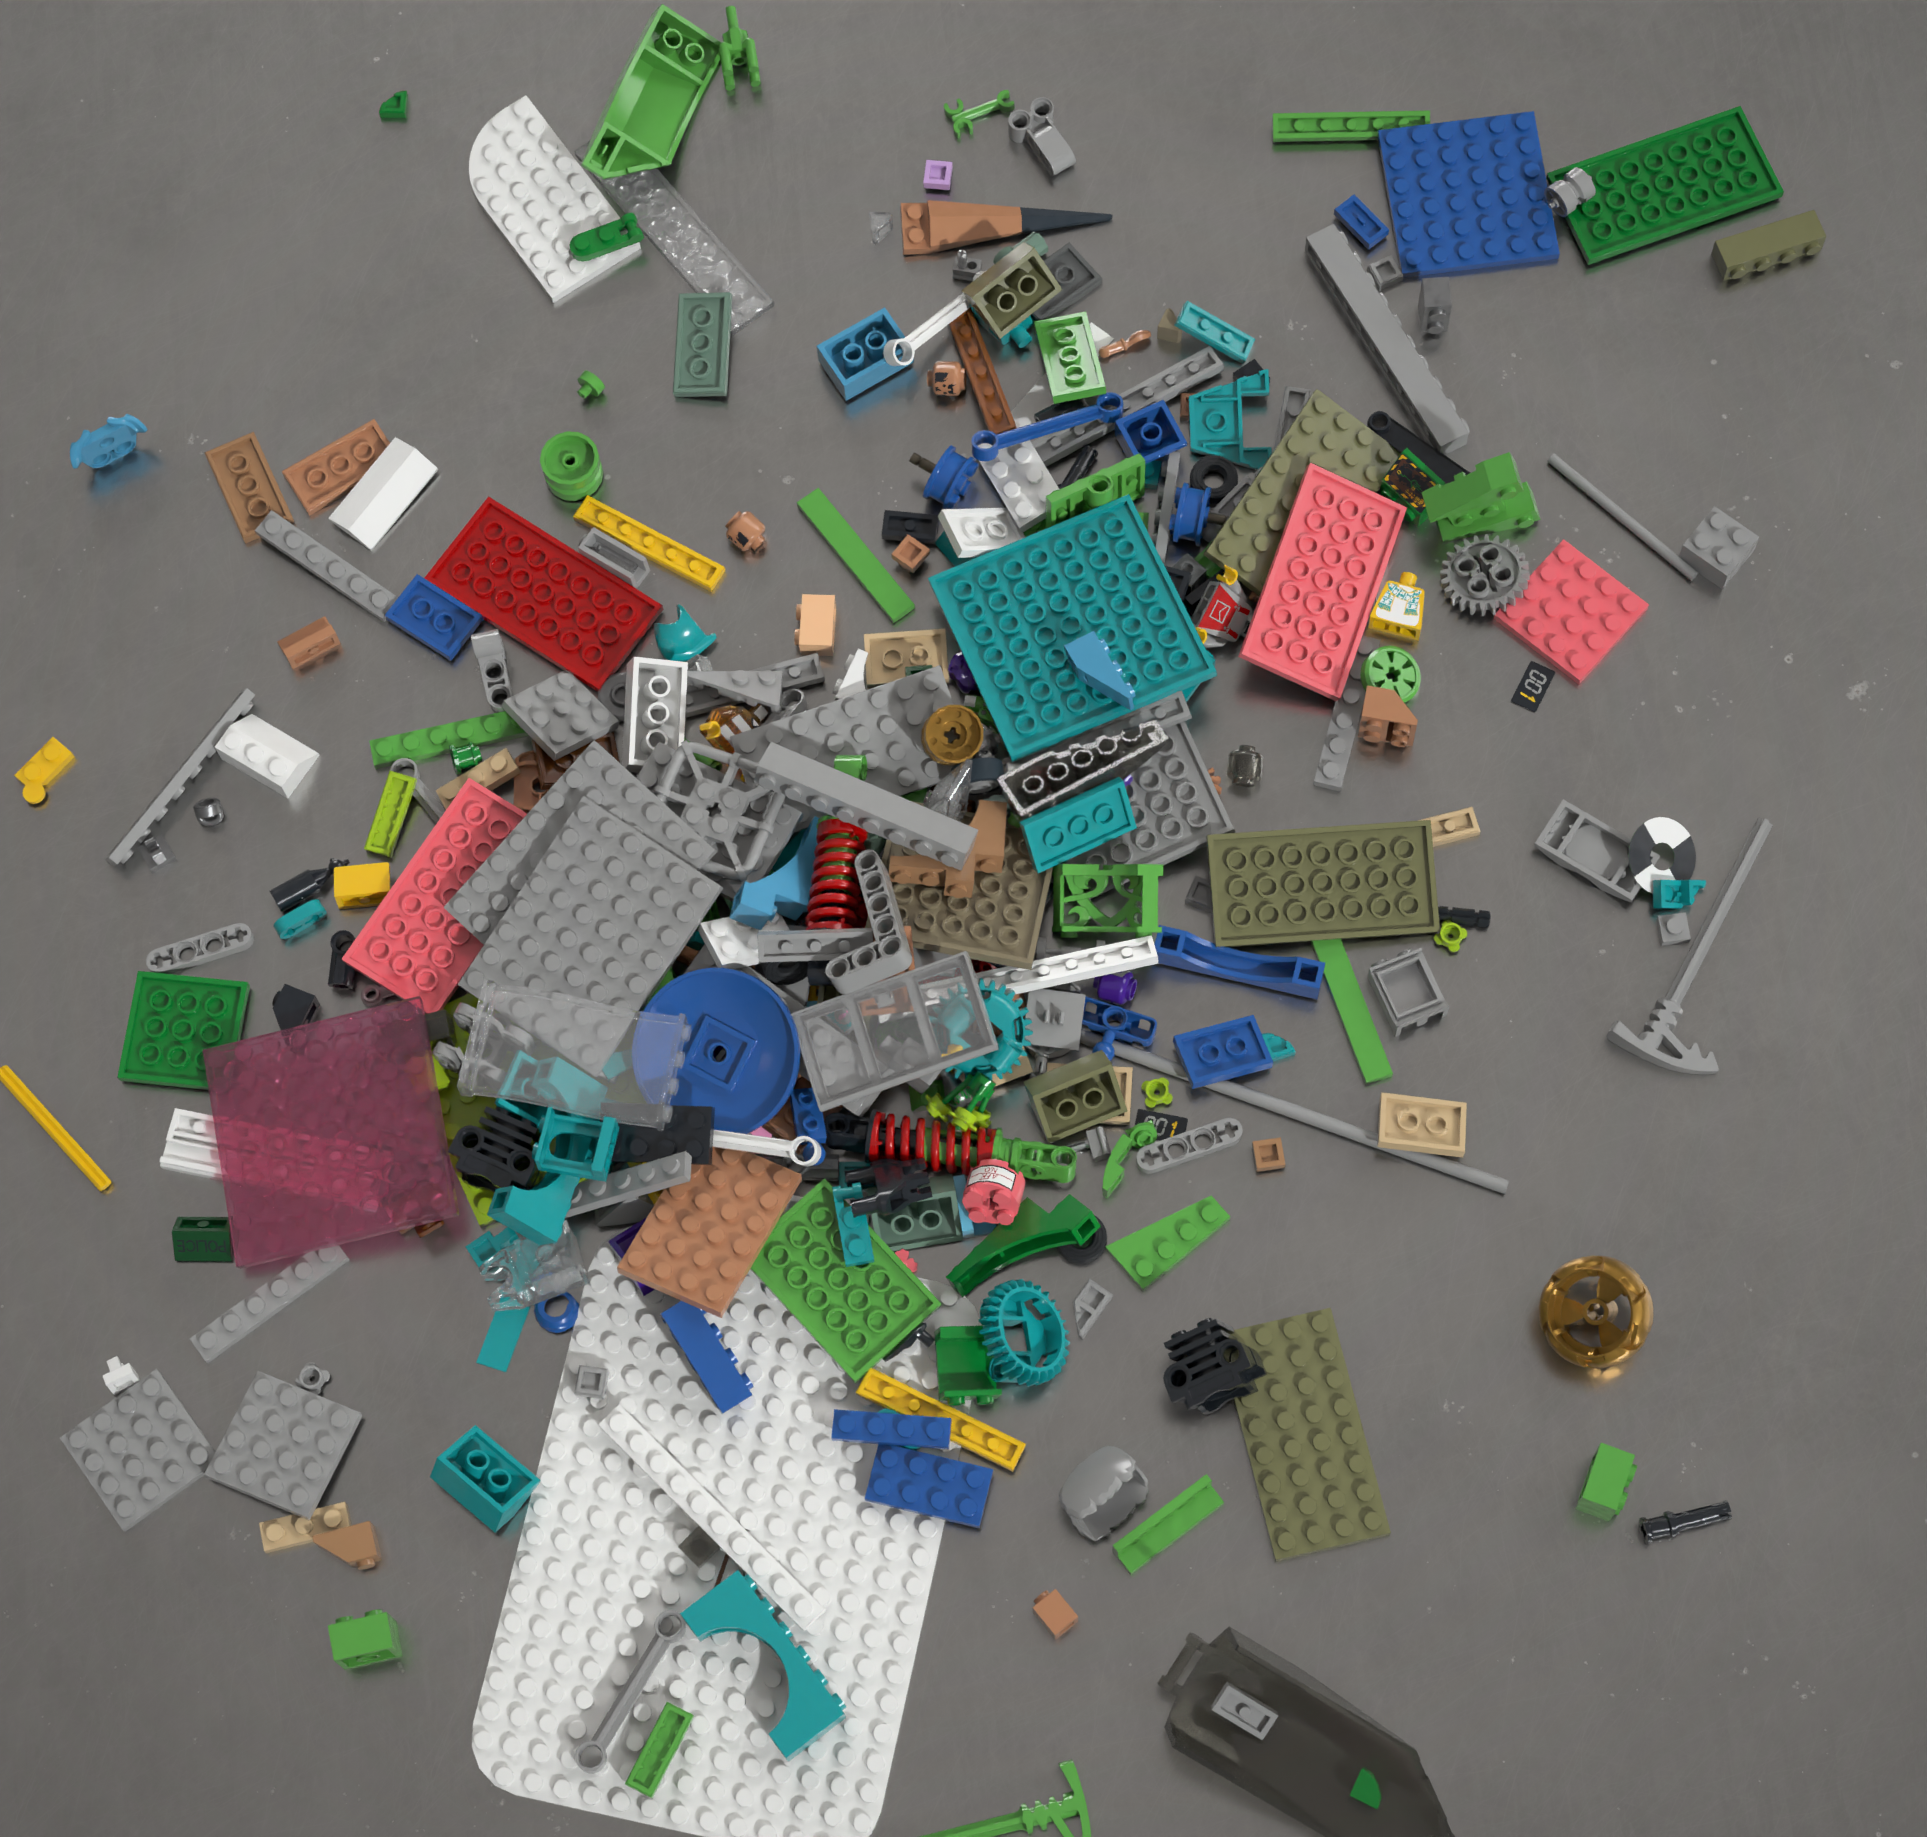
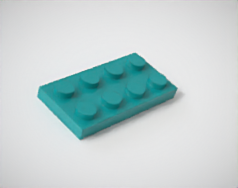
M1120 777L1019 822L1033 869L1037 873L1043 872L1137 828L1125 784Z

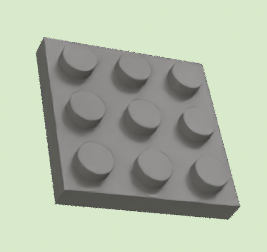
M567 670L504 700L502 706L554 761L618 728L619 720Z

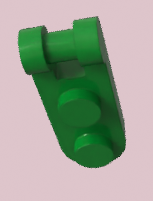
M627 213L618 220L577 234L571 239L569 244L571 255L574 259L584 262L642 241L644 235L641 228H638L636 225L638 221L635 214ZM624 230H627V231H628L627 234H624V235L621 236V234H620L621 231H624Z

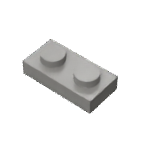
M1229 1682L1225 1683L1211 1705V1709L1261 1740L1264 1739L1279 1716L1276 1710Z

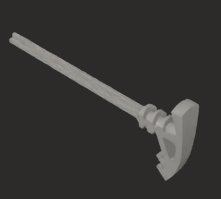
M1758 818L1669 991L1665 998L1657 999L1656 1009L1650 1013L1651 1021H1647L1644 1024L1645 1032L1640 1033L1637 1037L1621 1021H1614L1607 1033L1609 1041L1641 1059L1668 1070L1705 1075L1716 1074L1719 1071L1712 1051L1707 1054L1706 1058H1702L1696 1042L1688 1050L1670 1029L1676 1027V1018L1681 1017L1683 1014L1680 1005L1773 827L1768 819ZM1662 1043L1677 1058L1657 1050Z

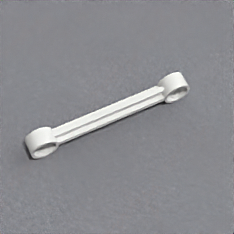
M980 271L976 273L973 278V281L976 280L986 271ZM962 293L905 338L889 340L883 350L886 362L891 366L910 364L918 347L971 307L965 295ZM897 344H899L903 350V356L901 361H899L895 355V348Z
M714 1130L713 1147L791 1158L795 1163L806 1167L816 1164L821 1157L819 1143L808 1136H800L791 1141ZM809 1141L814 1146V1155L810 1160L802 1162L798 1160L796 1150L800 1143Z

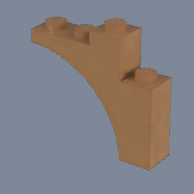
M979 800L976 814L968 825L978 829L974 847L962 870L946 866L940 861L920 854L890 856L889 876L891 882L944 886V896L972 898L975 871L1002 873L1007 802Z

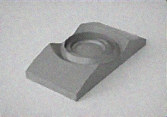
M1563 799L1534 846L1561 867L1579 873L1600 890L1620 899L1632 902L1641 888L1634 878L1629 865L1631 838ZM1651 851L1650 858L1654 866L1658 862L1660 855Z

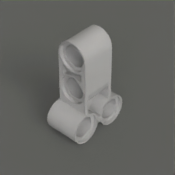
M1039 97L1032 101L1030 112L1015 110L1009 115L1008 135L1016 143L1027 141L1049 174L1055 176L1076 164V159L1073 151L1053 124L1054 105L1052 101L1045 97ZM1044 112L1046 115L1040 116L1038 113ZM1016 125H1024L1025 127H1023V128H1017V127H1015V126H1016Z
M498 629L471 635L476 659L479 662L487 700L496 713L505 711L502 708L503 704H495L494 698L501 693L506 694L510 698L513 696L506 667V654L501 635H499ZM492 668H500L502 670L497 678H489L488 672Z

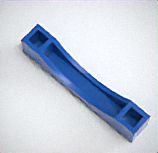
M1159 925V927H1162V933H1157L1154 944L1159 964L1318 999L1325 962L1298 956H1268L1243 952L1228 947H1216L1215 943L1197 937L1188 931Z

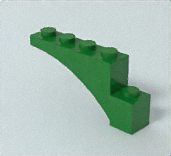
M1070 1194L1063 1201L1059 1202L1050 1213H1047L1027 1197L1020 1203L1019 1211L1014 1217V1221L1009 1225H997L979 1245L973 1248L968 1256L952 1269L946 1278L953 1289L961 1297H964L993 1273L1021 1258L1049 1248L1069 1244L1082 1246L1101 1226L1093 1212Z

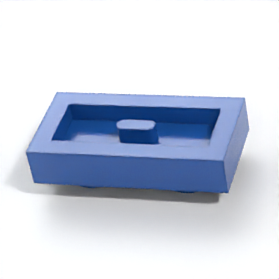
M1355 194L1334 209V215L1368 250L1389 234V229Z

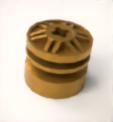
M947 705L939 708L926 719L921 730V743L925 753L933 761L942 765L954 766L971 759L979 751L983 742V726L979 717L971 709L962 705ZM952 729L954 730L953 734L958 736V738L948 743V738L944 736V733Z

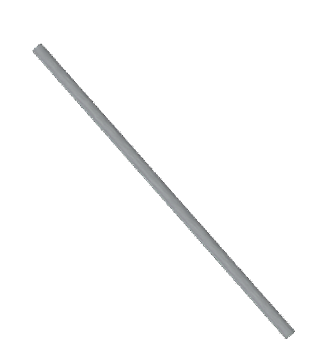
M1081 1028L1080 1043L1094 1047L1098 1042L1102 1041V1035ZM1116 1040L1113 1041L1112 1045L1116 1056L1188 1081L1181 1063ZM1229 1080L1203 1086L1505 1194L1509 1184V1180L1436 1154L1377 1147V1133Z

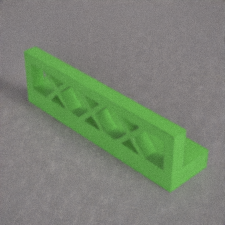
M1207 1474L1113 1545L1112 1552L1130 1575L1224 1504L1222 1498L1211 1486L1212 1480Z

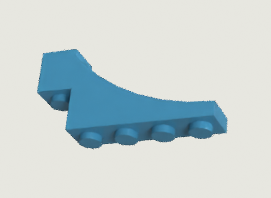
M814 816L809 826L804 830L795 856L785 866L761 880L753 883L746 881L743 883L734 896L730 919L761 930L767 921L772 922L776 913L796 921L802 912L808 911L809 890L812 886L811 876L814 872L813 862L816 859L814 851L818 845L816 841L818 817Z

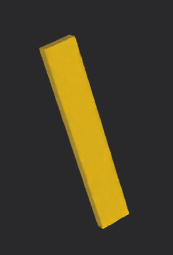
M588 495L573 516L576 522L590 529L594 527L647 559L710 592L713 591L725 572L724 566Z
M873 1368L865 1374L856 1391V1395L884 1409L894 1410L899 1414L951 1418V1442L1012 1472L1026 1447L1025 1443Z

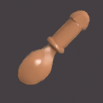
M1140 330L1133 333L1126 341L1121 338L1120 341L1103 346L1099 349V356L1106 358L1123 350L1127 351V348L1132 344L1151 337V332Z

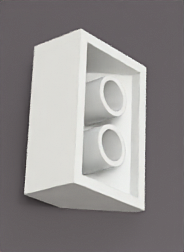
M253 714L231 724L215 745V749L222 760L287 799L319 757V753Z

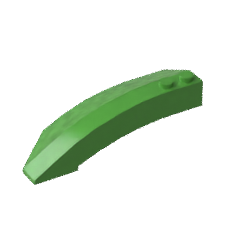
M661 4L651 14L617 79L594 129L581 166L604 180L671 165L692 114L721 59L719 44L721 42L664 4Z

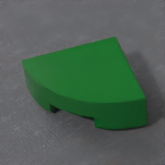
M407 91L396 92L393 97L383 102L379 110L380 118H406Z
M1363 1766L1350 1796L1378 1809L1381 1802L1378 1782L1374 1774Z

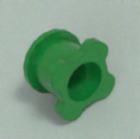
M469 742L468 746L454 748L453 745L449 746L453 768L457 775L461 774L462 769L475 767L478 763L482 762L480 749L478 746L474 747L472 742Z

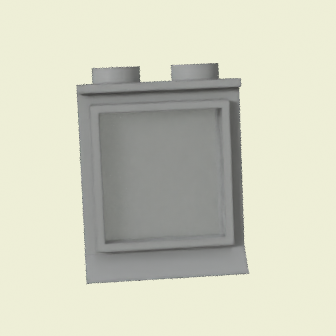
M1412 948L1400 952L1396 958L1389 961L1387 959L1378 960L1369 968L1367 978L1395 1037L1401 1034V1030L1405 1026L1413 1023L1417 1027L1424 1025L1428 1017L1438 1013L1441 1018L1447 1016L1450 1006L1439 989L1422 953V948L1414 951Z

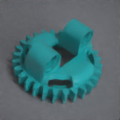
M980 978L978 984L981 994L985 996V992L990 994V997L983 999L989 1019L1002 1030V1033L996 1038L999 1050L945 1068V1071L948 1073L955 1068V1078L960 1077L962 1073L965 1074V1078L969 1073L975 1076L977 1071H979L991 1080L992 1074L996 1073L1001 1080L1003 1079L1002 1073H1013L1011 1069L1013 1063L1018 1066L1021 1065L1018 1059L1020 1055L1027 1056V1052L1022 1047L1031 1046V1041L1026 1039L1025 1036L1032 1035L1033 1031L1025 1028V1026L1031 1024L1032 1020L1031 1018H1023L1029 1012L1028 1008H1018L1023 1003L1022 998L1012 1000L1015 995L1014 990L1005 994V984L1002 983L998 989H995L994 980H991L987 987L984 984L983 978ZM957 983L959 990L957 993L950 988L948 989L950 996L948 1000L942 996L939 997L943 1006H933V1010L938 1016H929L931 1022L935 1024L933 1029L942 1054H947L949 1045H961L963 1050L973 1047L962 1038L977 1019L971 1000L966 999L964 996L968 994L967 988L964 989L961 983ZM1015 1019H1016V1027H1017V1035H1016V1038H1015V1026H1014V1020H1015ZM941 1024L945 1025L947 1029V1047H945L943 1043L945 1042L944 1028L941 1026Z
M1013 1279L995 1286L993 1290L988 1292L989 1297L983 1299L980 1308L981 1319H979V1322L983 1325V1329L979 1331L980 1334L984 1335L982 1345L987 1346V1356L994 1355L989 1364L991 1379L995 1382L1018 1383V1385L1026 1383L1027 1387L1034 1384L1037 1386L1051 1380L1061 1372V1367L1066 1364L1064 1357L1069 1355V1351L1065 1349L1070 1344V1341L1065 1339V1335L1069 1331L1065 1330L1063 1326L1066 1320H1061L1059 1315L1062 1310L1055 1308L1056 1300L1048 1299V1291L1041 1293V1286H1033L1032 1281ZM1032 1300V1305L1037 1308L1041 1315L1044 1314L1045 1318L1041 1320L1036 1319L1026 1308L1024 1302ZM1022 1322L1027 1351H1012L1005 1338L1004 1326H1014ZM1042 1355L1047 1356L1042 1364L1045 1367H1035Z

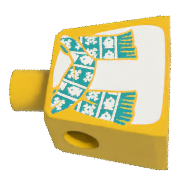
M1402 572L1399 583L1394 581L1386 582L1371 612L1368 628L1419 641L1425 590L1415 587L1417 580L1415 574Z

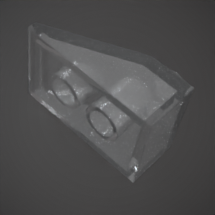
M966 759L940 780L933 791L929 790L927 792L923 806L961 822L967 812L973 761Z

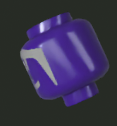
M1130 970L1095 977L1093 988L1097 989V995L1100 1000L1123 1005L1127 1000L1131 1001L1137 988V979H1134L1133 973Z

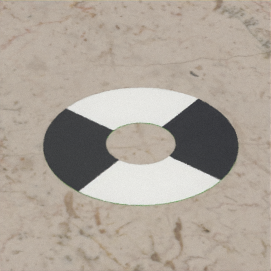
M1658 817L1644 822L1634 833L1629 846L1630 869L1639 885L1653 894V880L1691 879L1696 864V851L1688 831L1680 823L1670 818ZM1661 842L1668 844L1674 852V862L1667 870L1655 868L1650 858L1652 848Z

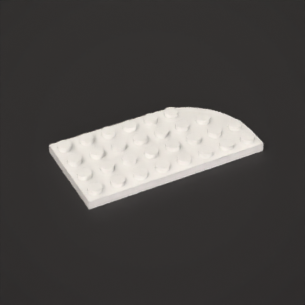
M526 95L501 110L482 128L473 144L469 159V176L474 195L483 211L553 303L641 249L638 242L584 262L574 259L571 255L569 244L574 236L618 220L620 217ZM627 230L621 231V232H620L621 236L624 235V234H627L628 231H627Z

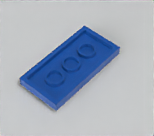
M878 1444L864 1499L868 1502L980 1528L993 1469L894 1445Z

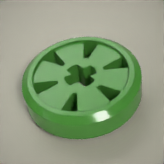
M1396 646L1380 647L1366 657L1361 667L1360 676L1365 691L1367 686L1395 690L1403 702L1406 703L1415 696L1420 687L1421 674L1419 666L1415 659L1402 648ZM1393 673L1395 675V679L1392 680L1391 678L1388 680L1386 674Z

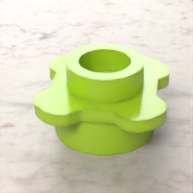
M1450 920L1442 922L1440 932L1434 936V941L1437 945L1448 947L1450 952H1457L1460 949V942L1467 937V931ZM1452 934L1453 938H1449L1448 935Z
M1161 1077L1142 1083L1141 1089L1145 1092V1104L1147 1107L1153 1108L1156 1104L1164 1103L1168 1105L1172 1102L1173 1097L1169 1093V1081L1166 1078ZM1158 1090L1160 1093L1156 1095L1154 1092Z

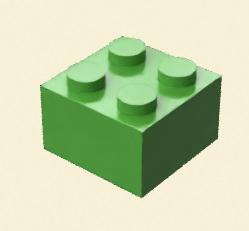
M1600 1443L1593 1455L1575 1509L1606 1521H1610L1614 1514L1619 1515L1628 1496V1493L1623 1491L1624 1487L1628 1488L1637 1469V1465L1632 1464L1635 1455Z
M382 1609L365 1612V1617L353 1619V1616L341 1617L335 1620L336 1624L328 1625L333 1659L344 1670L403 1656L397 1621L387 1612H383Z

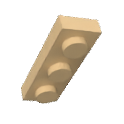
M505 748L440 787L436 792L443 806L447 809L468 778L492 791L521 772L511 753Z
M346 1502L315 1509L310 1521L293 1514L259 1523L265 1553L313 1542L312 1536L351 1526Z

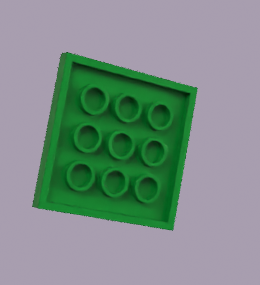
M138 971L117 1078L120 1081L230 1092L250 989L249 983Z

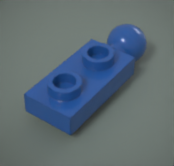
M813 1088L793 1089L789 1098L796 1138L808 1136L816 1140L819 1145L820 1143H826L827 1136L823 1112L818 1108ZM809 1141L800 1143L799 1145H807L803 1150V1159L806 1162L813 1157L814 1146ZM820 1145L821 1157L812 1166L821 1164L825 1159L826 1153L822 1145Z

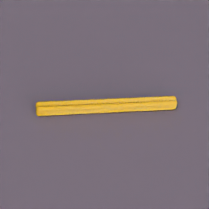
M7 1065L0 1068V1081L99 1191H104L109 1187L111 1180L16 1074Z

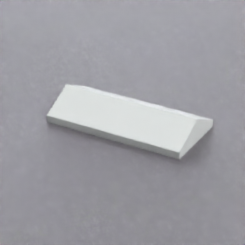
M395 437L328 519L372 551L437 472L438 468L416 448Z

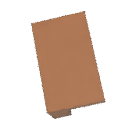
M325 616L277 641L292 669L341 644L335 630Z

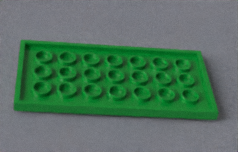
M1741 106L1551 171L1546 176L1550 186L1555 181L1563 180L1566 173L1578 167L1592 178L1596 190L1595 196L1585 203L1577 204L1576 209L1565 217L1588 265L1781 198L1784 193Z

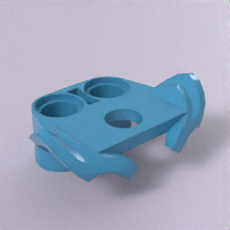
M126 414L121 418L108 417V424L91 433L89 430H83L80 439L71 443L70 460L73 469L78 468L82 462L91 468H100L115 461L135 448L137 433H145L148 429L140 420Z

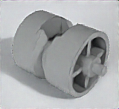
M1575 167L1564 175L1563 180L1555 181L1548 186L1544 193L1548 207L1553 209L1559 216L1566 217L1576 209L1577 204L1585 203L1595 196L1596 190L1591 176H1588L1582 169Z

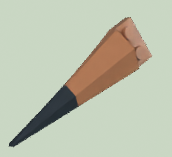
M927 200V203H901L903 255L932 254L1023 233L1110 221L1113 215Z

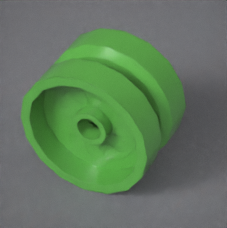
M571 431L556 434L546 442L541 450L540 463L546 484L555 496L563 500L578 501L596 492L602 482L603 469L597 447L588 436L580 432Z

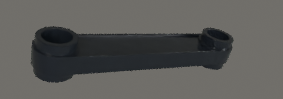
M1377 411L1369 417L1367 421L1368 428L1386 440L1400 454L1408 448L1446 484L1455 481L1454 476L1461 472H1464L1465 475L1471 473L1392 419L1387 413ZM1381 423L1385 427L1377 428L1374 424Z

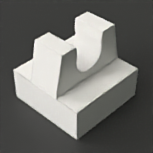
M118 1356L107 1361L110 1372L103 1375V1379L114 1396L123 1393L140 1381L138 1374L130 1363L124 1365L120 1362Z

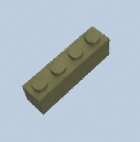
M1811 210L1716 240L1711 255L1723 280L1730 278L1738 279L1748 272L1755 270L1763 271L1771 265L1780 262L1789 263L1796 257L1805 254L1810 256L1818 253L1823 247L1826 234L1815 210Z

